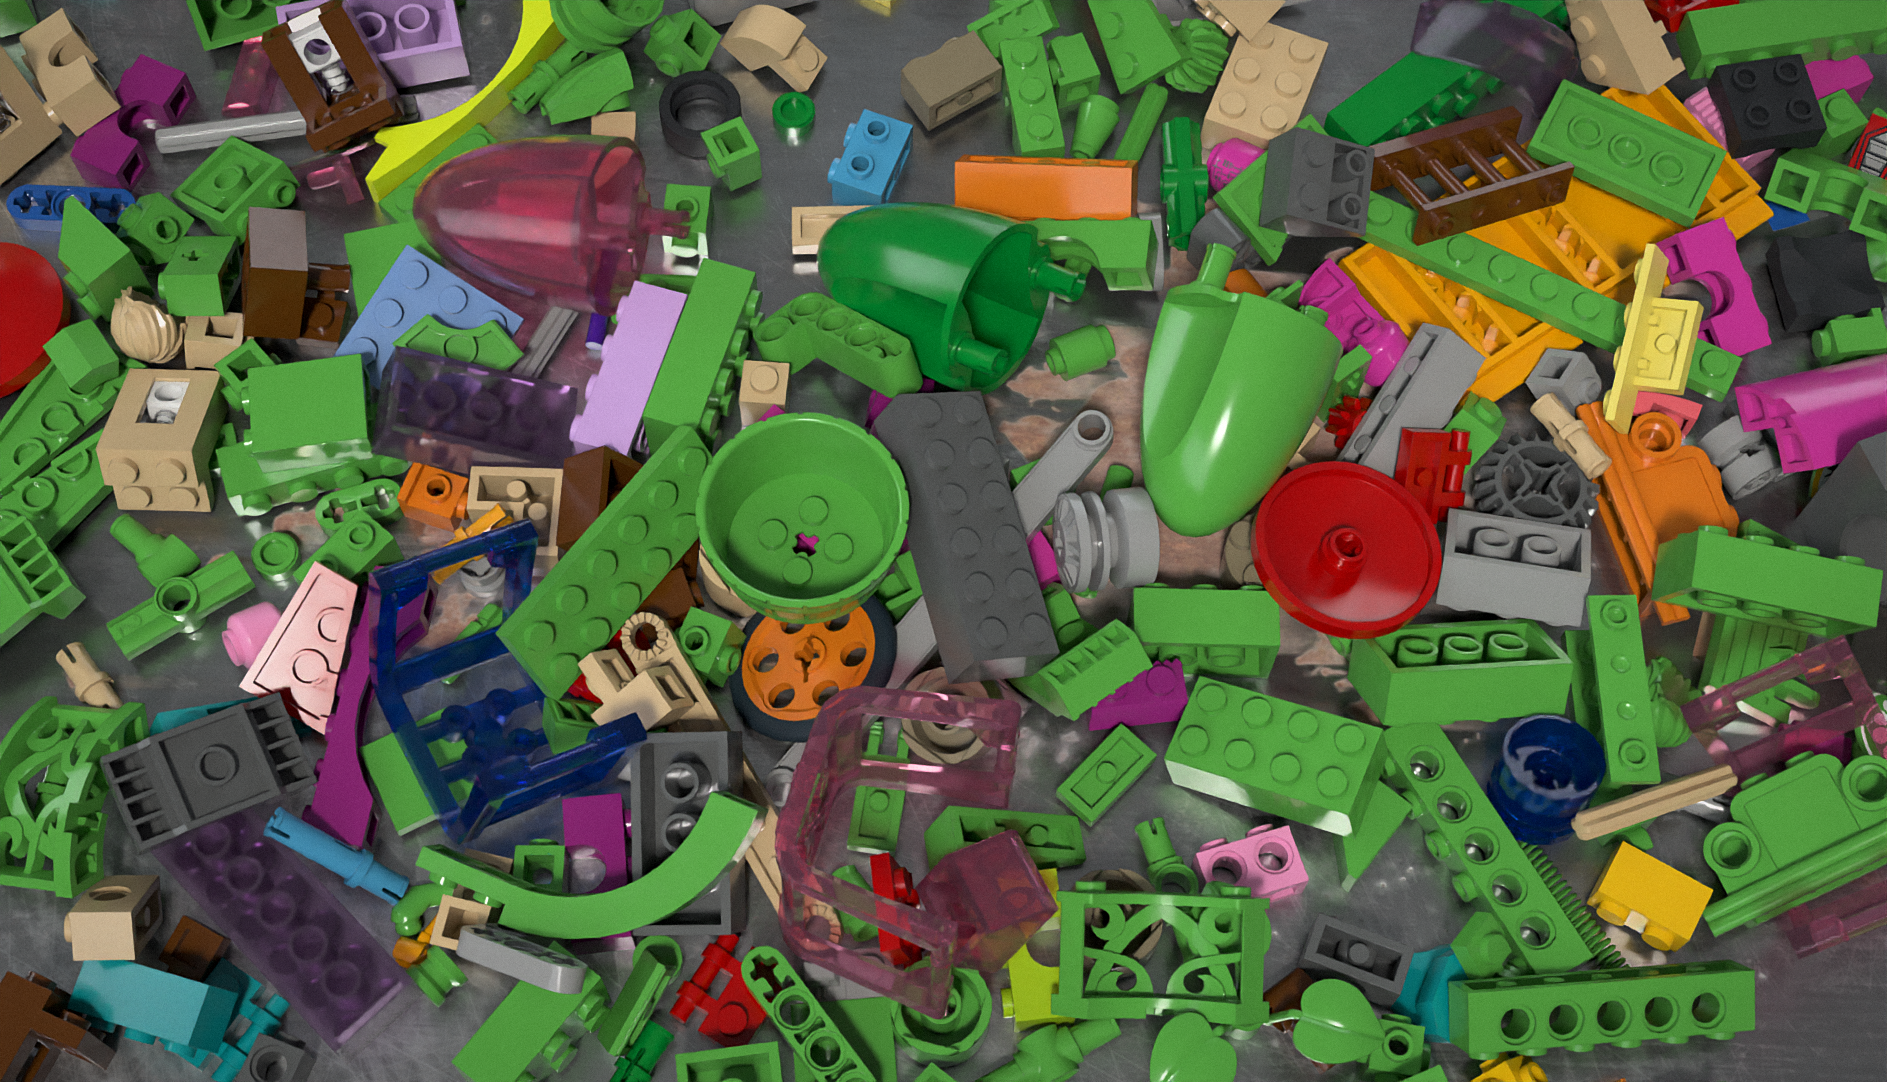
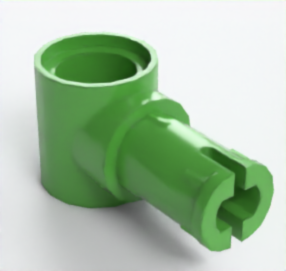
M128 513L118 517L110 528L111 535L135 555V560L138 563L136 566L137 570L155 588L164 580L172 577L186 578L202 563L198 556L174 534L171 533L165 537L162 534L152 533Z

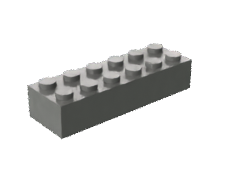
M981 391L897 394L874 420L879 441L892 455L891 459H895L906 483L905 491H908L909 520L906 523L908 524L906 537L948 684L1033 676L1060 652Z

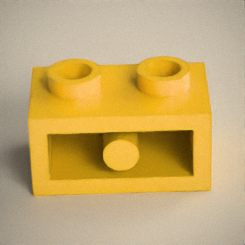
M1622 841L1610 855L1586 904L1597 909V914L1605 921L1617 926L1626 925L1641 933L1642 939L1650 946L1663 951L1670 949L1676 953L1690 940L1714 890Z

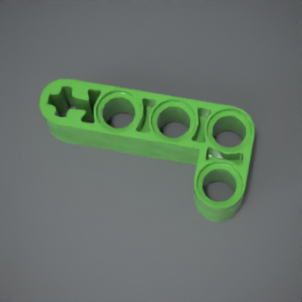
M808 292L801 294L761 322L753 332V338L762 361L790 363L791 375L801 370L815 358H818L892 399L897 394H914L923 384L911 343L907 338L847 306L837 303L822 293Z
M758 946L750 950L744 957L741 965L745 985L816 1082H876L874 1076L786 958L777 949L770 946ZM759 962H763L767 967L774 963L777 965L773 972L777 983L782 989L786 987L788 982L793 984V986L780 991L772 1003L766 1000L775 996L769 983L764 978H760L757 981L753 980L757 976L755 965ZM799 1000L809 1007L810 1014L804 1023L792 1026L782 1020L781 1011L788 1002ZM822 1041L835 1043L841 1051L839 1060L830 1067L818 1066L811 1058L813 1048Z

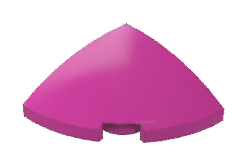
M1331 258L1327 259L1312 274L1302 289L1298 302L1300 306L1304 305L1306 307V305H1310L1328 313L1329 317L1324 327L1331 331L1343 346L1342 357L1347 354L1349 342L1354 337L1353 332L1360 324L1370 319H1376L1378 322L1385 320L1359 293L1356 284Z

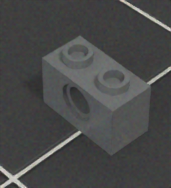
M1319 912L1310 927L1297 968L1302 969L1311 979L1316 981L1324 979L1343 980L1356 987L1367 1000L1391 1008L1401 994L1415 948Z

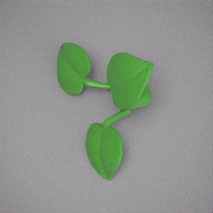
M1211 881L1205 885L1201 894L1220 895V886L1234 885L1221 881ZM1192 907L1188 916L1198 924L1200 914L1206 907ZM1266 912L1264 955L1269 950L1272 938L1271 925ZM1223 913L1216 917L1215 927L1221 932L1234 930L1233 935L1228 941L1214 944L1220 953L1241 950L1242 914ZM1186 938L1189 949L1191 950L1193 955L1195 957H1200V953L1193 946V944ZM1241 961L1234 962L1235 989L1239 999ZM1324 979L1313 983L1304 991L1300 1002L1301 1010L1289 1009L1269 1014V1023L1222 1024L1212 1030L1207 1020L1197 1013L1188 1012L1172 1018L1163 1026L1155 1040L1150 1058L1149 1079L1150 1082H1233L1237 1069V1056L1232 1045L1220 1037L1224 1034L1238 1040L1250 1039L1256 1035L1262 1024L1272 1026L1273 1023L1285 1020H1299L1292 1035L1295 1048L1308 1059L1322 1064H1343L1364 1058L1382 1045L1385 1040V1033L1368 1000L1356 987L1343 980Z

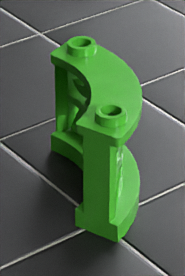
M45 696L24 712L14 723L0 744V885L55 891L56 897L73 899L104 878L103 842L108 814L102 813L101 809L110 787L100 766V757L150 737L145 703L127 702L116 710L58 704L57 697ZM60 759L62 771L69 778L63 795L51 800L42 809L36 820L28 806L24 792L25 787L36 773ZM27 854L25 867L14 866V856L21 859ZM45 855L53 860V871L43 869Z
M1076 881L1075 890L1057 891L1056 901H1061L1059 993L1051 994L1052 1015L1087 1020L1146 1019V1014L1158 1016L1174 1015L1176 1017L1180 1014L1193 1012L1200 1014L1207 1022L1230 1025L1269 1023V1002L1263 1001L1265 909L1270 907V898L1251 897V887L1220 886V895L1150 891H1106V882ZM1118 904H1141L1148 906L1142 908L1125 921L1123 911ZM1175 906L1206 908L1200 914L1197 924ZM1086 908H1101L1109 913L1110 918L1106 926L1100 928L1091 924L1096 936L1108 940L1102 949L1084 945ZM1220 914H1242L1241 950L1220 953L1214 945L1228 941L1234 932L1233 929L1227 932H1221L1216 929L1215 919ZM1160 919L1165 920L1180 931L1201 955L1200 957L1188 959L1173 971L1167 982L1165 994L1153 993V985L1145 968L1134 958L1121 954L1133 938ZM1085 955L1095 958L1096 961L1091 969L1083 992ZM1241 961L1240 999L1237 998L1236 989L1226 965ZM1114 963L1125 966L1136 974V982L1132 988L1123 990L1117 986V978L1123 972L1111 970ZM1208 967L1211 975L1207 973L1197 975L1204 983L1201 991L1191 992L1187 990L1184 986V977L1195 969Z

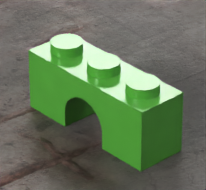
M1042 36L999 41L998 62L1002 66L1001 91L1004 106H1010L1013 127L1012 145L1015 156L1064 158L1065 142Z
M1793 148L1778 157L1764 199L1805 214L1811 210H1825L1839 214L1851 221L1849 230L1887 243L1886 179L1798 148Z

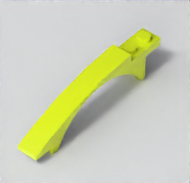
M523 0L522 24L514 49L504 67L482 91L457 108L435 118L403 126L381 127L374 137L375 142L387 148L365 178L374 202L378 203L477 123L485 128L512 101L508 99L507 92L516 87L533 71L532 66L538 60L545 61L553 54L565 37L559 32L551 16L549 0Z

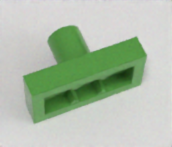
M1012 0L969 24L967 28L969 32L975 31L998 61L999 41L1035 36L1044 37L1060 28V25L1049 0Z

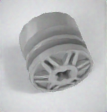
M1143 487L1109 490L1106 492L1102 502L1094 491L1084 492L1080 497L1076 493H1064L1058 496L1053 513V549L1058 575L1064 589L1068 593L1084 592L1087 587L1091 591L1104 590L1109 579L1117 589L1142 587L1148 583H1154L1160 562L1159 529L1154 505L1148 492Z

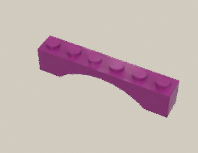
M375 565L371 581L366 580L364 582L360 595V606L363 609L360 624L353 625L349 636L348 647L349 651L352 652L348 669L343 668L340 671L337 681V695L340 697L336 713H331L326 722L325 740L328 742L325 757L324 759L319 758L313 772L318 781L313 784L316 787L312 805L307 804L302 813L301 819L357 851L366 849L373 853L383 814L372 793L365 762L359 748L364 746L368 716L382 683L404 654L428 635L439 592L429 573Z

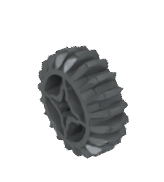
M1536 430L1529 433L1526 440L1518 432L1510 437L1508 443L1501 439L1495 444L1493 452L1485 453L1480 462L1482 464L1481 467L1477 468L1474 474V482L1477 484L1472 491V498L1480 501L1476 507V511L1479 513L1588 529L1592 523L1591 516L1595 515L1599 507V502L1595 499L1600 493V485L1593 483V478L1589 480L1565 451L1560 452L1553 444L1554 438L1552 435H1548L1545 441H1541ZM1502 474L1508 477L1510 480L1508 485L1514 492V496L1510 501L1502 487ZM1561 483L1564 485L1569 496V511L1562 504L1564 498L1558 491ZM1546 488L1544 494L1542 495L1541 491ZM1528 489H1530L1531 492L1525 496Z

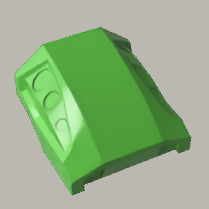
M616 47L598 54L572 69L559 79L540 100L541 115H547L551 125L594 116L598 112H608L630 106L628 90L633 89L634 85L624 52Z

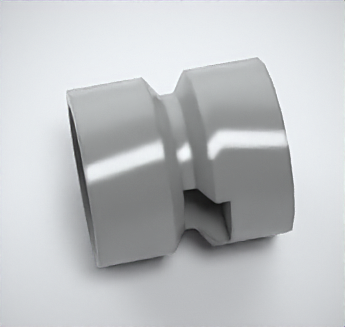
M1740 414L1713 428L1697 444V447L1707 454L1710 463L1716 465L1717 468H1721L1722 484L1734 500L1756 492L1783 472L1781 460L1770 444L1761 445L1760 441L1763 437L1761 431H1743Z

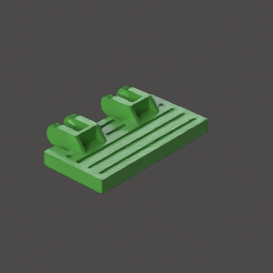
M1752 519L1746 520L1738 526L1736 538L1744 539L1745 536L1751 535L1763 536L1773 539L1774 546L1789 549L1791 546H1802ZM1716 614L1698 689L1777 728L1781 723L1788 724L1792 706L1774 698V696L1799 708L1816 709L1819 705L1821 695L1806 685L1790 678V676L1799 677L1806 682L1818 683L1825 680L1827 669L1822 664H1818L1804 655L1809 634Z

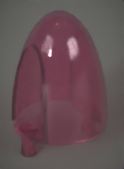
M557 134L504 140L480 146L441 163L429 172L416 188L412 202L414 222L425 241L437 254L467 275L517 297L565 310L606 317L617 313L622 296H629L634 281H639L646 258L649 236L659 235L686 239L690 230L688 225H677L682 224V221L690 222L688 211L653 208L650 192L645 189L646 164L643 155L634 141L622 136Z

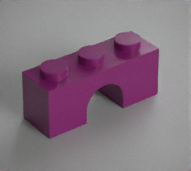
M140 54L132 67L124 71L120 84L114 91L121 108L89 128L85 134L79 136L70 154L81 177L103 188H121L131 193L151 164L139 140L132 138V134L138 128L147 124H160L166 127L178 125L197 97L185 72L143 54Z
M613 793L562 799L565 848L570 859L592 858L606 865V873L602 882L595 889L580 894L608 892L632 883V855L629 852V838L632 837L631 808H626L622 794ZM633 930L599 938L571 939V944L577 955L629 950L636 948V936H633Z

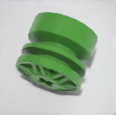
M549 0L551 16L559 32L573 46L587 53L601 54L620 47L634 34L639 33L654 22L662 12L665 0Z

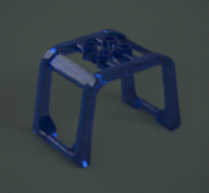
M528 518L487 532L484 531L479 535L369 572V670L374 691L383 714L438 822L453 843L458 845L479 838L483 830L488 826L585 787L595 791L612 784L647 740L646 730L637 713L634 712L591 729L585 740L586 743L529 765L536 750L549 746L543 727L534 731L526 728H516L505 739L502 735V727L510 723L516 710L534 703L538 705L543 715L544 698L547 696L495 634L502 625L395 663L398 611L427 590L428 573L488 553L487 560L491 567L505 568L502 622L504 624L531 593L532 574L539 535ZM512 655L527 686L512 692L503 688L493 689L487 694L485 699L464 707L461 705H451L444 709L440 719L419 727L417 726L402 695ZM470 731H473L475 745L466 748L461 759L438 767L427 744L440 739L448 743H457L463 739L465 741ZM573 770L572 773H569V774H567V775H564V776H562V777H559V778H557V779H554V780H552V781H549V782H547V783H544V784H542V785H539V786H537V787H534L535 785H537V784H539V783H542V782H544V781H547V780H549V779H552V778H554V777H557V776H559V775H562V774H564V773H567V772ZM463 779L468 783H472L473 786L467 802L461 811L448 785ZM529 787L532 788V789H529V790H527V791H524V792H522V793H519V794H517V795H514V796H512V797H509V798L505 799V798H506L507 796H509V795H512V794H514V793H517V792L522 791V790H524V789H527V788H529Z

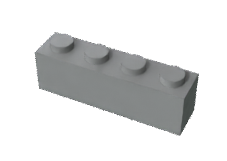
M1422 323L1336 461L1366 466L1394 480L1402 428L1442 429L1450 421L1453 410L1466 389L1474 383L1477 372L1486 358L1449 328Z

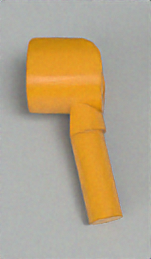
M437 914L428 926L421 931L417 940L400 936L392 952L393 957L396 958V965L409 968L412 964L419 965L427 958V950L429 949Z

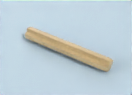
M1721 763L1580 811L1571 820V826L1576 831L1580 840L1588 841L1730 792L1732 787L1738 783V778L1732 772L1730 765Z

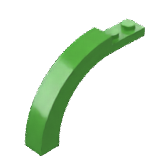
M724 790L712 791L698 822L689 836L668 859L644 877L626 886L603 893L580 894L546 889L442 844L422 846L415 865L430 871L428 878L439 885L456 889L458 884L474 890L473 898L485 905L501 908L505 904L498 924L524 933L549 938H599L628 932L661 921L687 908L707 894L728 875L744 856L757 836L769 809Z

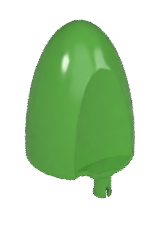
M1209 243L1207 245L1206 254L1196 281H1192L1187 285L1173 287L1167 292L1150 349L1140 414V457L1146 491L1160 520L1175 533L1193 538L1209 536L1224 530L1252 509L1275 484L1310 430L1330 388L1343 354V346L1339 339L1324 327L1329 317L1328 313L1324 310L1310 305H1306V307L1301 305L1299 311H1296L1258 295L1247 292L1236 294L1224 291L1237 253L1233 249L1217 243L1213 245Z

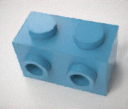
M864 109L858 123H851L849 125L843 144L846 149L841 159L835 158L833 160L827 177V182L832 184L833 202L843 206L889 203L913 149V125Z

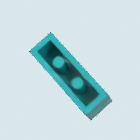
M84 960L67 1009L86 1014L85 1020L91 1023L90 1027L114 1033L116 1025H122L126 1027L123 1037L154 1045L156 1037L167 1039L164 1050L194 1058L197 1048L218 1053L238 993L127 960Z

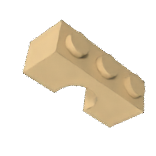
M63 8L19 36L26 52L21 58L29 71L35 76L32 79L34 87L46 100L42 104L44 110L57 126L65 123L76 136H79L121 108L110 83L93 65L94 62L98 61V57L87 35Z

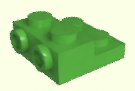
M231 135L170 196L179 208L204 220L213 233L219 236H237L238 245L240 246L245 241L248 208L278 209L279 207H286L292 203L296 190L301 185L284 161Z

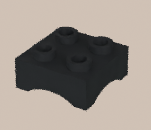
M1801 54L1716 66L1707 83L1710 97L1717 105L1724 123L1727 147L1731 159L1744 158L1761 151L1782 147H1796L1800 149L1816 147L1827 129Z
M1846 230L1837 234L1815 238L1776 237L1765 254L1786 332L1824 329L1829 321L1836 317L1854 315L1856 318L1865 317L1871 308L1880 307L1882 312L1886 307L1882 293L1877 288L1870 271L1867 242L1863 234Z

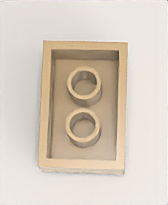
M1269 22L1262 27L1251 41H1248L1239 34L1204 117L1200 137L1202 147L1213 150L1219 143H1225L1231 138H1239L1267 150L1269 148V140L1289 131L1303 118L1320 77L1329 43Z

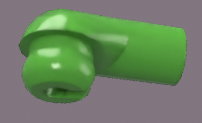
M435 882L411 887L391 911L390 920L395 923L396 933L405 937L419 933L422 926L420 916L428 908L440 906L443 894L452 896L454 889Z

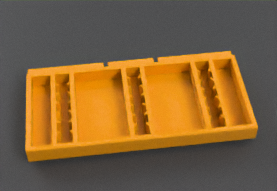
M1664 84L1649 95L1614 87L1600 94L1725 150ZM1532 138L1520 146L1527 150ZM1727 152L1690 228L1572 176L1565 202L1464 233L1627 306L1634 299L1636 290L1634 280L1635 267L1638 260L1643 259L1647 243L1656 244L1677 233L1724 217L1728 228L1733 232L1737 241L1773 217L1774 212L1757 195L1761 187L1735 159H1731L1730 154ZM1505 155L1492 163L1507 180L1524 175ZM1535 159L1544 169L1552 167ZM1477 174L1463 181L1470 191L1487 186ZM1446 192L1445 194L1441 195L1440 197H1438V198L1435 199L1434 201H1437V200H1440V199H1444V198H1447V197H1451V196ZM1369 242L1341 259L1338 265L1356 284L1359 293L1385 320L1399 324L1409 342L1412 341L1422 323H1428L1449 328L1486 358L1477 372L1474 383L1466 389L1456 407L1470 391L1479 398L1484 397L1492 402L1497 401L1528 379L1548 348L1572 351L1583 343V340ZM1667 272L1663 284V289L1671 285V281Z

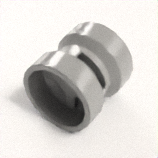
M493 543L484 550L485 556L476 562L472 559L457 571L464 588L475 597L488 598L495 596L507 584V567L500 548L496 543Z

